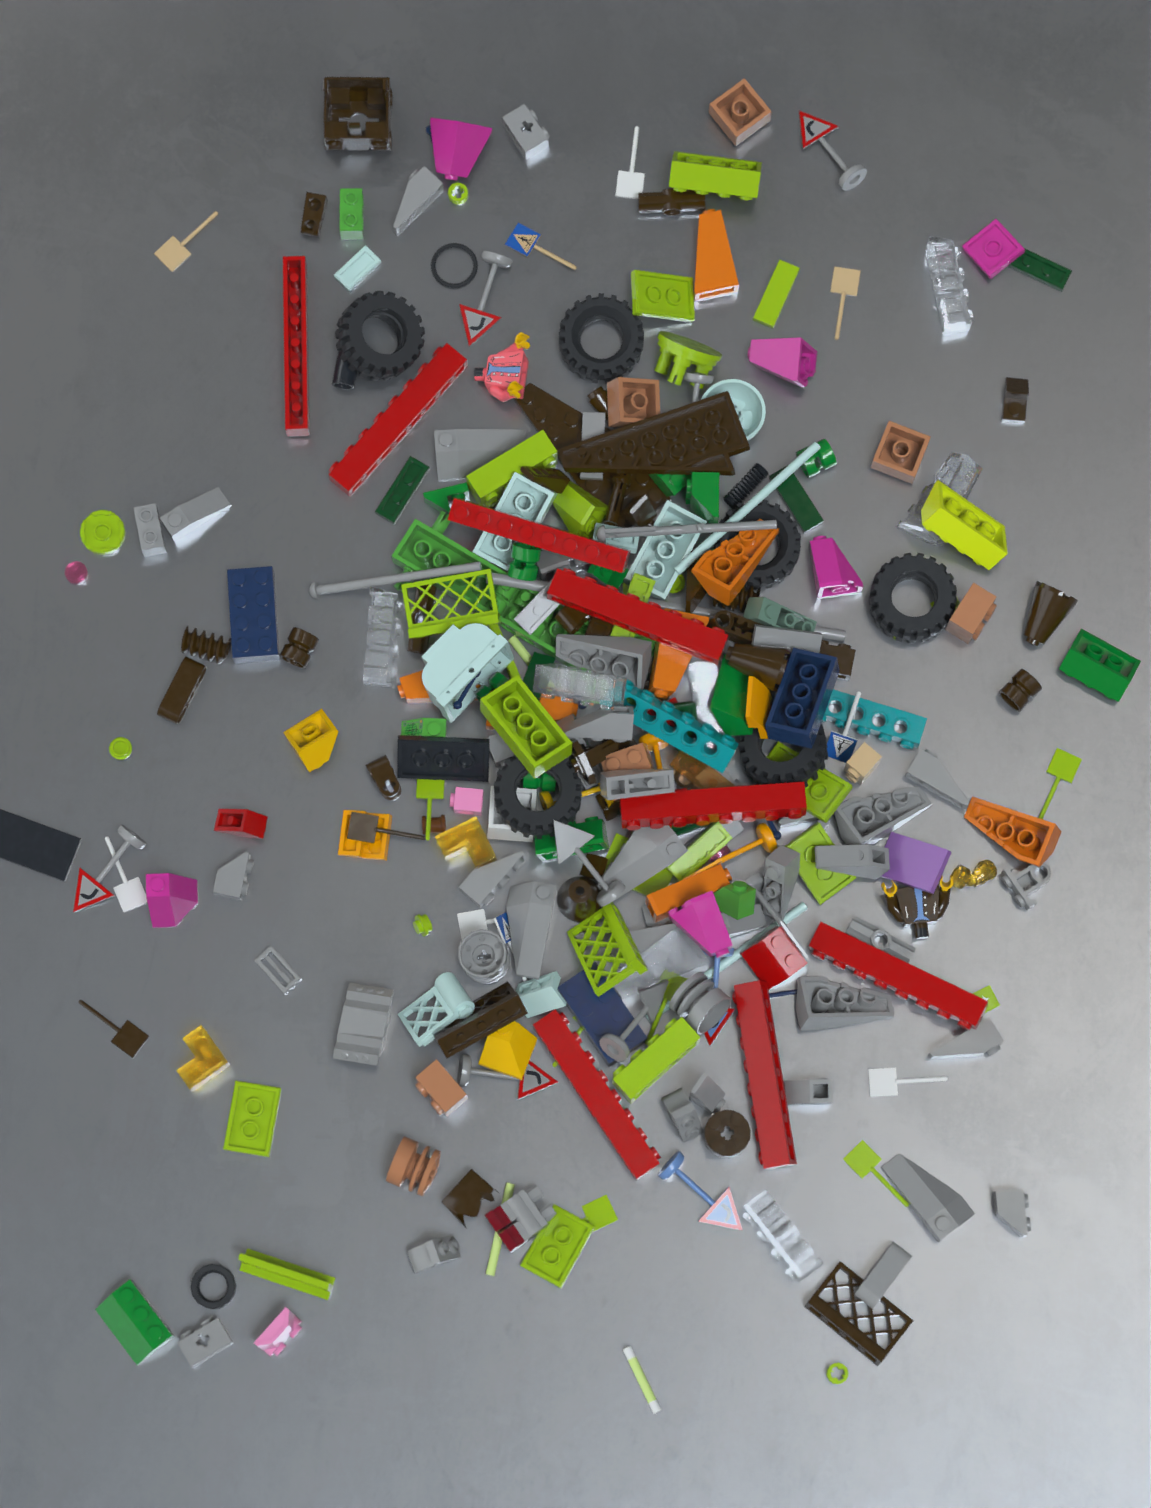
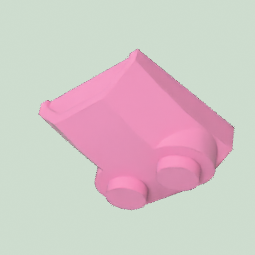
M285 1307L254 1344L270 1357L273 1354L278 1356L286 1348L285 1341L289 1337H296L302 1330L300 1326L302 1321Z

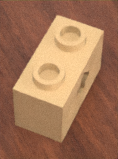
M864 742L846 762L844 772H846L845 777L854 784L857 782L862 785L877 768L882 756Z

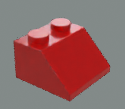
M781 926L774 927L740 953L759 980L767 981L768 990L788 979L808 964Z

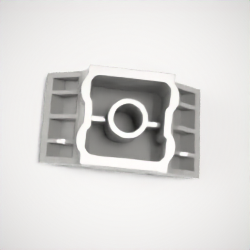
M349 983L337 1041L334 1047V1059L378 1065L381 1052L384 1050L391 1018L394 989Z

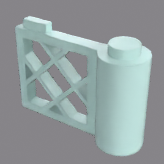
M446 972L436 979L433 988L398 1013V1016L420 1047L422 1045L426 1046L433 1041L435 1035L454 1020L468 1018L473 1013L475 1005L452 972ZM435 996L434 1007H426L427 1002ZM418 1012L416 1021L407 1020L406 1017L410 1014ZM424 1012H432L430 1021H422ZM438 1012L447 1013L448 1016L444 1019L436 1021ZM420 1026H428L427 1031L418 1037L417 1034Z

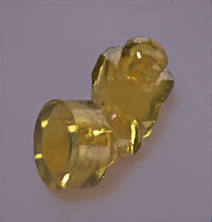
M990 860L978 862L972 874L969 868L958 865L951 875L953 887L962 889L964 887L983 885L988 880L996 877L997 869Z

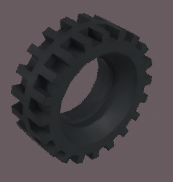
M599 293V297L592 298L591 295H588L586 300L582 302L577 300L574 302V307L571 310L567 309L565 318L560 323L559 349L564 363L570 366L572 373L577 372L583 380L586 377L590 378L592 383H598V380H605L607 383L613 378L623 377V374L627 371L630 373L635 363H638L644 346L643 323L637 315H633V310L628 306L626 300L621 302L617 300L615 295L608 298L604 297V293ZM595 321L612 323L619 329L622 335L620 349L615 355L607 359L591 357L584 351L581 345L580 337L583 330Z
M768 500L760 502L739 521L776 520L777 528L779 529L776 535L778 541L776 556L764 565H757L744 585L745 588L752 585L754 590H758L759 587L763 586L771 588L772 584L783 582L784 578L792 573L795 564H797L801 548V535L798 532L796 521L790 518L791 514L788 511L784 512L781 510L779 504H768ZM742 503L737 504L736 508L732 511L729 509L726 512V516L719 523H725L743 506ZM739 531L727 532L714 544V549L721 546L723 541H729L737 536Z
M822 723L812 749L803 747L799 755L789 761L777 762L765 757L762 752V745L765 739H760L758 728H753L751 735H740L741 742H738L745 772L748 777H752L753 783L756 785L760 783L804 782L806 788L808 786L807 780L811 778L816 781L818 779L817 771L819 769L824 770V760H828V746Z
M515 754L511 760L507 758L504 761V766L498 770L497 779L494 782V801L497 813L502 817V822L505 825L508 824L511 827V831L515 833L519 831L526 838H529V835L537 836V839H542L543 835L548 834L550 837L555 836L553 820L568 825L576 819V813L581 807V778L578 777V771L575 772L574 767L570 764L569 758L564 759L545 772L555 779L560 792L559 798L552 807L539 812L527 809L517 798V785L524 776L529 774L528 770Z

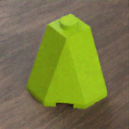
M572 481L568 483L562 494H557L552 503L570 532L592 539L595 524H602L608 505Z

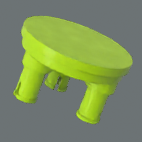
M660 331L657 337L659 339L657 344L660 346L659 351L661 353L654 371L667 375L673 359L675 363L667 381L673 383L676 378L674 384L681 386L687 367L695 364L697 366L695 372L708 374L717 365V362H720L722 354L690 338ZM700 384V389H703L704 384Z

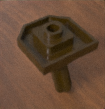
M573 739L571 740L573 757L570 759L571 765L574 767L575 772L579 771L582 774L584 781L592 785L596 783L592 767L606 760L607 755L618 749L619 743L613 741V739H608L599 745L582 749L578 740Z

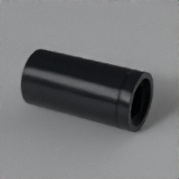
M338 351L332 385L339 389L352 390L354 389L357 370L352 372L348 368L350 366L349 362H343L340 358L343 355L342 351Z

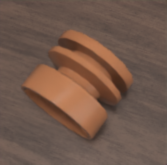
M404 1136L392 1160L386 1182L401 1187L404 1181L408 1179L410 1180L408 1187L410 1192L414 1190L418 1183L420 1185L417 1195L423 1197L437 1174L441 1151L435 1149L431 1158H428L429 1146H426L422 1153L419 1154L417 1153L419 1142Z

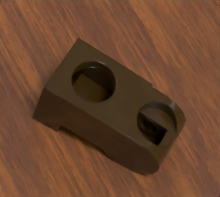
M306 192L301 234L320 236L322 221L324 220L328 204L326 195Z

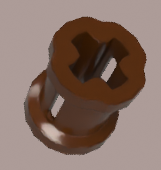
M445 814L441 815V817H431L430 833L446 835ZM422 816L423 836H426V816Z

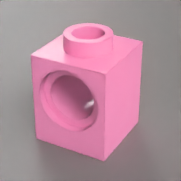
M456 787L455 793H451L450 807H454V813L482 816L483 789Z

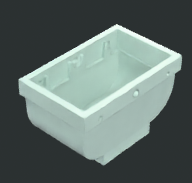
M473 623L459 630L453 624L421 656L425 664L422 672V681L432 703L441 710L443 717L452 723L476 699L475 693L480 689L476 688V685L479 684L481 687L483 685L488 686V680L497 671L501 673L514 660V656L508 641L500 634L497 636L487 626ZM481 671V674L475 679L463 699L462 707L454 709L453 703L459 699L465 687Z

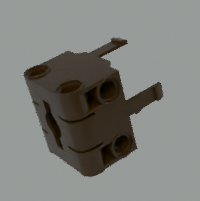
M325 77L322 84V91H324L325 150H345V147H347V150L369 151L371 147V151H391L393 94L390 77ZM355 114H364L368 119H379V122H366L365 130L361 131L360 122H349L348 126V121H339V119H351Z

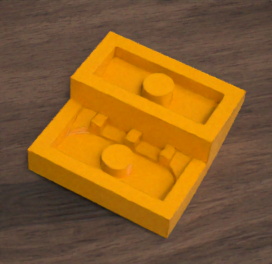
M749 676L745 716L748 728H758L760 739H768L765 724L772 708L773 698L770 691L761 681L754 676Z
M343 810L338 855L387 861L390 834L376 832L374 843L347 839L352 812L379 816L377 828L391 830L392 815Z

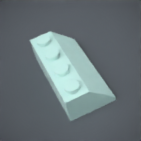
M514 472L495 509L542 523L558 493L532 482L526 476ZM483 531L473 553L508 571L509 563L513 561L511 557L513 543L521 542Z
M667 500L653 526L706 524L707 521ZM701 533L647 536L623 583L630 585L634 573L655 580L656 582L650 596L665 600L679 575L674 570V567L690 554Z

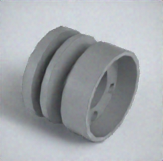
M480 929L471 932L464 937L459 946L458 957L463 970L470 979L478 983L490 984L497 982L505 975L509 968L510 956L508 949L499 935L490 930ZM484 954H487L491 959H487V963L484 964L480 959H483Z
M703 972L695 973L677 989L669 1003V1008L674 1012H678L680 1018L687 1017V1023L698 1034H703L715 1026L725 1015L731 1004V998L720 988L713 989L714 982L708 979Z

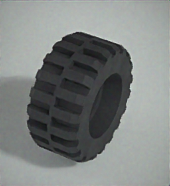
M375 291L373 294L368 292L351 303L337 322V327L339 328L335 331V338L339 339V342L336 343L337 351H342L343 355L340 356L342 361H348L350 364L348 368L352 372L355 370L359 371L360 377L366 378L369 375L373 381H378L380 378L384 381L390 380L393 376L397 377L402 374L420 356V349L424 347L425 342L421 337L425 334L424 327H420L422 322L421 316H416L414 313L416 308L412 304L408 306L405 303L407 299L401 296L398 299L393 292H388L386 295H384L383 291ZM366 319H382L394 329L397 336V349L392 354L378 353L367 345L362 333L363 322Z
M905 553L901 558L898 556L891 558V562L882 565L880 571L876 573L870 589V612L872 617L876 619V625L878 628L882 627L885 630L884 634L889 637L893 635L900 642L903 639L908 640V643H916V640L925 642L931 636L935 638L942 629L947 627L957 603V588L953 584L954 578L952 574L946 572L947 567L943 563L938 565L935 558L931 556L929 559L924 558L922 553H917V556ZM905 580L923 582L934 594L932 609L927 614L919 617H910L902 614L892 603L894 587Z

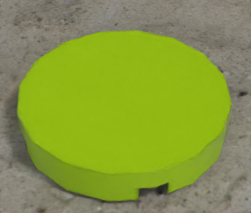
M108 510L92 512L84 519L80 528L81 540L85 547L94 554L99 555L111 554L118 550L123 544L126 534L122 520L115 513Z

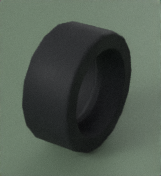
M209 1264L196 1271L190 1288L192 1296L198 1304L208 1309H219L232 1301L236 1292V1282L228 1269L221 1265ZM219 1273L225 1278L227 1291L221 1299L212 1301L204 1298L201 1294L200 1282L207 1274Z

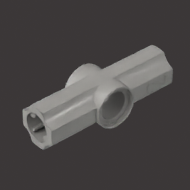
M854 916L846 931V934L907 963L916 949L890 935L888 931L879 929L857 916ZM876 936H883L887 943L885 946L880 947L876 945L874 938Z

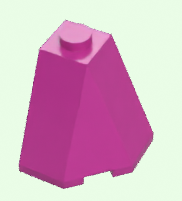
M431 118L430 126L436 173L445 174L444 179L456 181L458 177L467 178L486 144L492 128L460 121Z
M801 337L751 340V346L748 348V359L761 370L799 387H806L808 384L807 378L813 377L816 371L817 350Z
M826 536L814 537L809 542L808 547L817 598L862 592L863 582L833 538H826Z
M171 873L146 874V898L153 928L177 927L189 911L198 904V881L196 879Z
M713 891L686 901L681 906L682 909L674 908L668 911L669 919L710 957L716 955L717 958H720L730 953L729 949H732L733 944Z

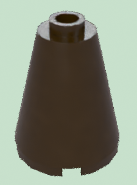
M1037 581L1023 634L1027 637L1026 642L1037 647L1039 643L1044 645L1075 607L1078 600L1072 596H1066L1064 592Z
M735 643L734 647H728L725 659L729 660L728 665L748 677L754 676L768 689L777 692L778 686L775 684L780 685L788 661V656L785 653L790 654L791 649L778 646Z
M574 877L563 883L557 895V904L560 912L571 921L582 922L600 910L602 906H599L596 901L600 890L596 883L586 877Z

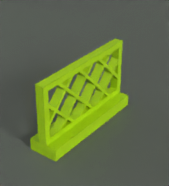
M491 569L401 584L410 639L443 634L453 624L460 630L464 626L473 623L485 626L501 623ZM481 575H487L488 585L484 591L473 585L476 578ZM473 577L470 582L465 579V578ZM462 579L468 584L461 595L450 588L455 580ZM451 581L448 586L443 582ZM436 583L446 588L439 599L428 592L432 585ZM428 585L426 589H423L420 586ZM471 586L481 593L474 604L464 598V595ZM417 587L423 591V594L416 603L409 599L407 588ZM488 589L490 590V596L486 594ZM448 590L459 597L452 608L441 601ZM426 594L437 601L430 612L419 606ZM483 596L491 600L493 610L484 612L477 607ZM461 600L472 606L467 615L461 616L454 611ZM410 603L414 605L412 609L410 608ZM439 603L450 610L444 619H438L432 615ZM416 608L427 614L422 623L413 624L412 614ZM474 609L479 611V613L471 614L474 611ZM452 613L457 615L456 617L449 618ZM429 617H431V618L434 619V621H428V622H427V620L429 619Z
M613 902L602 906L603 908L567 931L589 982L598 997L637 971L641 975L648 970L620 910ZM605 918L601 927L595 926L599 919ZM586 931L583 940L576 939L575 936ZM592 932H599L596 941L589 940ZM605 933H612L609 942L602 941ZM586 946H593L590 955L584 954ZM600 947H606L603 956H596ZM613 948H619L616 957H609ZM594 961H600L597 970H591ZM607 962H613L610 971H604ZM620 963L627 964V968L617 972ZM601 976L607 977L606 982L598 986Z
M248 1248L246 1253H240L238 1258L242 1262L239 1271L325 1300H329L336 1280L334 1277Z

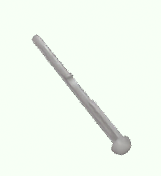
M776 520L615 529H605V525H602L597 529L596 536L599 541L606 543V538L777 529Z
M473 562L319 585L318 582H314L309 587V593L313 598L320 599V596L323 594L482 570L481 562Z

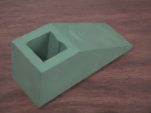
M749 597L743 617L765 626L814 632L817 621L765 597Z

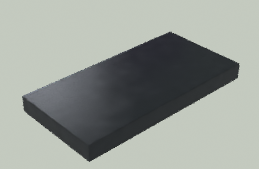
M398 735L397 778L489 782L490 739Z
M0 809V858L66 882L82 839Z

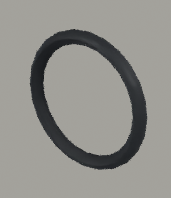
M449 243L442 246L435 252L431 261V271L434 278L441 285L448 288H460L467 285L474 279L478 269L477 258L473 251L459 243ZM460 248L471 256L473 271L465 281L452 284L445 282L437 274L436 260L441 252L446 249Z

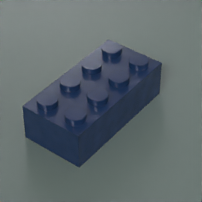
M273 567L227 569L232 658L234 663L280 660Z
M793 648L765 724L768 739L812 749L840 672L837 657Z
M596 962L592 964L591 970H597L598 965ZM582 970L558 986L557 990L567 1002L566 1006L607 1066L610 1067L617 1061L602 1050L599 1041L608 1033L620 1037L634 1020V1017L613 987L598 997L585 971ZM601 976L598 986L606 982L607 978L605 976ZM637 1024L624 1041L629 1047V1051L632 1052L644 1044L648 1038Z

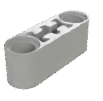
M893 1241L854 1295L873 1309L911 1259L912 1255Z

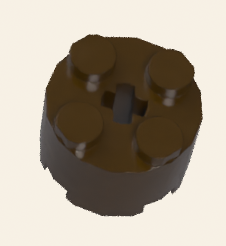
M734 1110L716 1112L709 1118L704 1128L706 1147L720 1158L730 1159L739 1156L746 1149L750 1140L751 1129L748 1121L742 1114ZM724 1129H729V1132H733L730 1140H725V1136H721Z

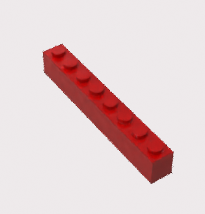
M283 256L285 430L287 436H310L307 262L305 256Z
M448 343L443 347L439 346L434 351L433 359L428 364L425 362L419 368L415 379H409L403 387L404 391L399 396L395 395L388 403L389 408L384 413L380 412L373 420L374 424L371 428H366L361 432L358 437L360 440L355 445H350L346 449L344 458L340 462L336 461L330 467V473L328 474L330 481L349 497L353 495L468 366L467 359Z
M454 498L448 517L449 521L620 573L625 572L631 550L460 498Z
M557 568L547 591V599L718 666L728 641V635L725 634L723 629L718 627L709 628L704 626V623L698 619H686L675 610L668 612L661 609V606L651 601L645 603L640 601V598L634 594H622L618 592L619 590L611 585L604 587L597 584V581L591 577L585 576L581 578L576 576V573L570 569L563 568L561 570Z
M804 782L677 790L672 793L620 799L622 829L627 828L631 831L638 830L641 827L659 829L666 825L684 827L687 824L696 823V825L704 826L710 824V822L729 824L738 820L743 822H753L756 819L774 821L780 817L799 819L802 816H806L807 810Z
M820 922L809 944L812 956L820 960L827 958L833 961V966L841 970H845V968L854 971L853 975L859 979L865 980L868 978L873 980L876 987L883 990L889 988L895 991L894 994L904 1000L910 998L916 1001L915 1005L924 1010L931 1008L937 1011L936 1015L945 1020L952 1018L958 1021V1026L966 1030L971 1028L977 1029L988 1007L987 1000L823 922Z
M757 980L734 985L732 997L738 1009L736 1021L738 1027L741 1028L742 1037H740V1045L745 1052L744 1069L749 1077L747 1089L753 1101L751 1113L753 1118L756 1119L755 1137L760 1144V1164L763 1165L764 1169L797 1165L767 981Z
M555 1009L534 1023L533 1028L637 1181L660 1165L658 1159L661 1157L654 1146L649 1148L645 1142L648 1138L642 1128L636 1129L632 1123L635 1118L629 1109H623L619 1104V1101L622 1099L615 1089H609L606 1084L609 1080L601 1069L599 1071L596 1070L593 1065L596 1061L589 1050L584 1052L580 1046L583 1042L577 1032L571 1033L567 1027L570 1023L563 1012L558 1013Z

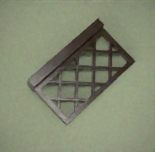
M509 982L474 1000L475 1009L468 1018L454 1020L435 1035V1040L446 1059L528 1014L518 993L514 991Z
M840 1261L804 1307L878 1366L914 1320L884 1296H882L880 1302L884 1304L886 1314L873 1315V1309L868 1306L869 1315L857 1316L855 1303L864 1302L860 1299L855 1300L853 1287H859L864 1280ZM840 1269L848 1275L849 1284L836 1285L835 1275ZM832 1280L833 1285L827 1286L828 1283ZM849 1287L851 1300L838 1301L837 1288ZM833 1289L835 1302H825L819 1295L823 1290ZM852 1304L853 1317L841 1315L839 1305ZM899 1316L906 1323L901 1329L892 1330L890 1317ZM886 1317L888 1330L875 1331L874 1318ZM870 1319L872 1332H862L858 1328V1320ZM892 1333H897V1335L893 1338ZM888 1334L890 1344L885 1350L877 1344L876 1335Z

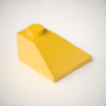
M321 708L283 733L308 772H311L329 761L338 730Z
M513 1021L487 1036L478 1065L522 1080L538 1038L521 1024Z

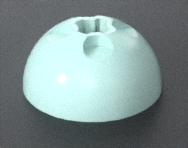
M727 379L715 383L704 393L701 400L728 391L737 415L739 414V420L746 438L749 441L760 431L765 420L766 408L763 397L754 386L742 380Z

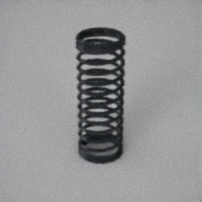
M759 463L754 464L752 469L747 472V475H744V478H741V481L736 486H733L728 495L723 497L726 504L735 509L737 504L745 500L744 497L748 498L747 494L750 495L749 491L753 492V489H756L755 485L759 486L758 483H761L760 479L764 481V478L769 476L767 470Z

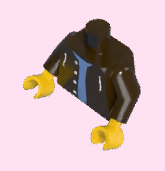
M943 875L939 880L941 887L939 888L938 884L934 894L913 887L897 888L893 880H891L892 887L886 889L884 882L881 884L885 892L888 911L897 922L903 924V927H914L915 939L929 938L928 925L936 924L938 919L943 917L949 905L950 888L953 886L951 875L950 881L947 883L942 882Z

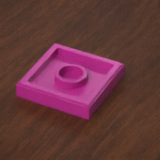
M997 219L993 220L962 245L964 252L990 280L1025 252L1020 243Z

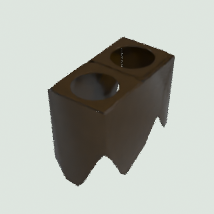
M471 1169L441 1202L466 1228L464 1215L477 1217L481 1207V1200L494 1201V1197L491 1194L494 1188Z

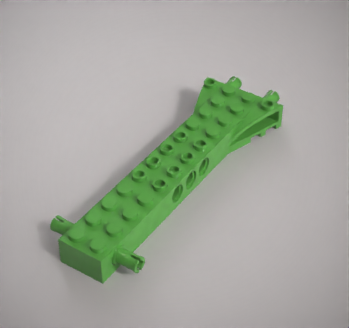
M443 511L440 512L432 527L415 519L391 556L392 562L403 568V573L481 562L482 570L491 569L492 573L508 574L444 536L443 533L451 521L448 520L449 514L446 516V512ZM487 575L478 576L473 585L484 591L488 585L486 583ZM441 577L427 578V579H421V580L424 581V580H430V579L441 578ZM473 577L465 578V579L470 582ZM462 579L455 580L450 588L461 595L468 584ZM451 581L443 583L448 586ZM412 582L396 583L393 587L398 591L401 590L402 593L401 584ZM439 583L432 585L436 586L441 592H444L446 589ZM494 584L498 611L501 618V623L498 625L569 667L602 707L613 687V683L602 677L598 679L594 676L595 673L585 668H578L556 656V636L558 634L570 635L555 620V616L564 606L559 605L529 635L514 618L539 592ZM471 586L464 595V598L474 604L481 593ZM488 589L486 594L490 596V590ZM449 590L446 593V595L450 596L456 601L459 598ZM483 596L477 607L484 612L493 610L491 600ZM460 601L461 604L467 606L470 609L472 608V606H470L465 601ZM587 621L573 635H585L590 622ZM635 634L634 638L652 642L651 657H653L656 641ZM626 698L629 704H636V701L633 698Z

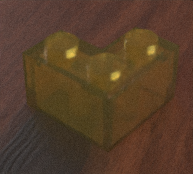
M473 817L435 836L436 842L446 861L466 851L475 869L497 861V857L477 817Z
M202 1025L183 1037L195 1058L178 1069L177 1072L188 1088L194 1092L228 1068L230 1064Z

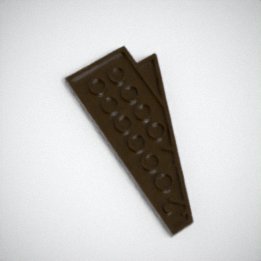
M532 383L525 386L523 399L513 398L537 432L545 431L556 450L582 441L583 413ZM605 427V433H606V432H609V431H612V430L608 429L607 427ZM558 454V461H559L560 464L562 465L561 460H560V457H559V454ZM567 472L576 485L606 505H609L614 486L611 480L616 473H603V480L580 479L579 472ZM631 474L630 480L632 483L626 489L621 510L634 497L646 495L656 512L665 505L667 500L671 501V498L664 495L648 474ZM621 515L619 516L617 527L633 528Z
M728 391L568 445L557 449L565 472L692 475V472L719 473V475L733 476L735 475V470L730 457L749 451L750 446Z

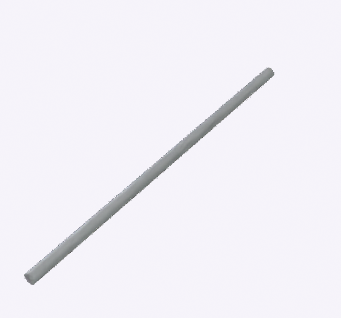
M492 573L495 585L540 592L549 583L541 580H519L505 574ZM650 598L648 602L651 601L659 604L663 610L667 608L685 612V604ZM697 606L692 614L709 617L720 610ZM735 613V614L740 615V616H742V617H743V615H744V614H741V613ZM820 626L815 627L814 632L822 633L823 639L844 642V630Z

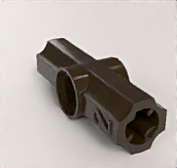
M667 188L662 190V192L638 193L639 213L662 212L664 215L673 216L686 211L706 210L705 195L697 194L695 191L678 192L674 191L673 188Z
M424 585V586H420V587H422L423 589H426V588L428 587V585ZM432 586L428 592L436 597L437 587ZM416 588L415 603L423 594V591ZM426 594L419 606L430 612L435 605V600ZM416 608L412 614L413 624H417V617L420 614H426L419 608ZM429 617V619L427 620V622H428V621H434V620H433V618ZM430 636L415 639L409 638L407 651L424 654L428 650Z

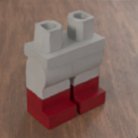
M537 1185L527 1191L521 1190L518 1194L485 1214L494 1230L500 1233L498 1234L511 1253L549 1225L548 1222L557 1214L550 1203L540 1210L535 1206L534 1203L544 1197ZM515 1221H517L515 1224H513L512 1226H510L508 1229H505V1228H507L509 1225H511L512 1223H514Z

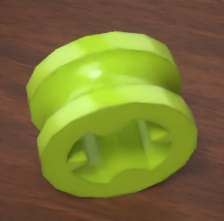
M462 183L452 184L448 189L449 200L455 205L464 204L468 199L467 187ZM460 189V192H464L461 194V198H456V195H452L455 194V190Z
M834 1363L827 1369V1378L833 1384H842L848 1378V1369L842 1363ZM834 1367L844 1371V1375H841L843 1377L841 1380H838L837 1377L832 1378L831 1372H834L832 1370Z

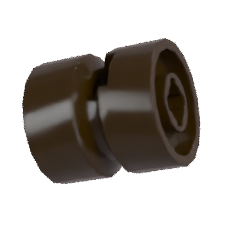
M293 627L288 637L289 644L284 645L279 657L294 666L305 669L311 658L309 652H314L319 639L305 630Z
M1020 669L1012 677V683L1008 682L999 691V694L1011 708L1021 712L1028 705V698H1034L1042 690V686L1029 672Z

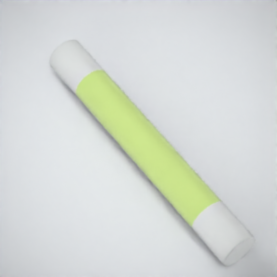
M629 1346L623 1349L653 1414L661 1411L662 1409L632 1347Z

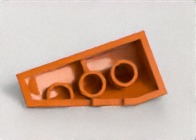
M779 529L739 531V534L729 541L725 540L718 548L704 553L691 572L709 596L729 606L751 576L778 534Z
M973 796L964 815L966 820L1015 858L1038 867L1054 852L1061 835V830L1055 823Z

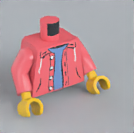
M522 332L517 334L515 342L508 348L490 355L486 368H475L474 370L475 381H484L488 392L501 402H506L513 398L523 399L529 361L522 350L523 348H530V343L526 341L530 336Z

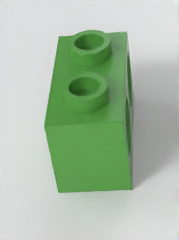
M340 188L341 240L363 239L364 223L362 188Z

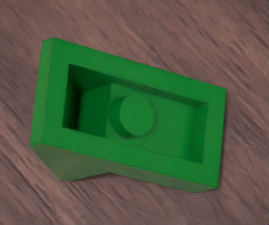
M466 482L424 492L423 497L426 504L439 512H446L445 515L447 516L450 513L449 501H453L454 498L466 500V497H469V489Z
M591 564L587 573L605 586L611 585L619 590L629 569L626 568L624 573Z

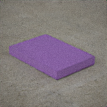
M891 832L884 847L889 848L890 870L880 877L934 894L952 852L948 849Z

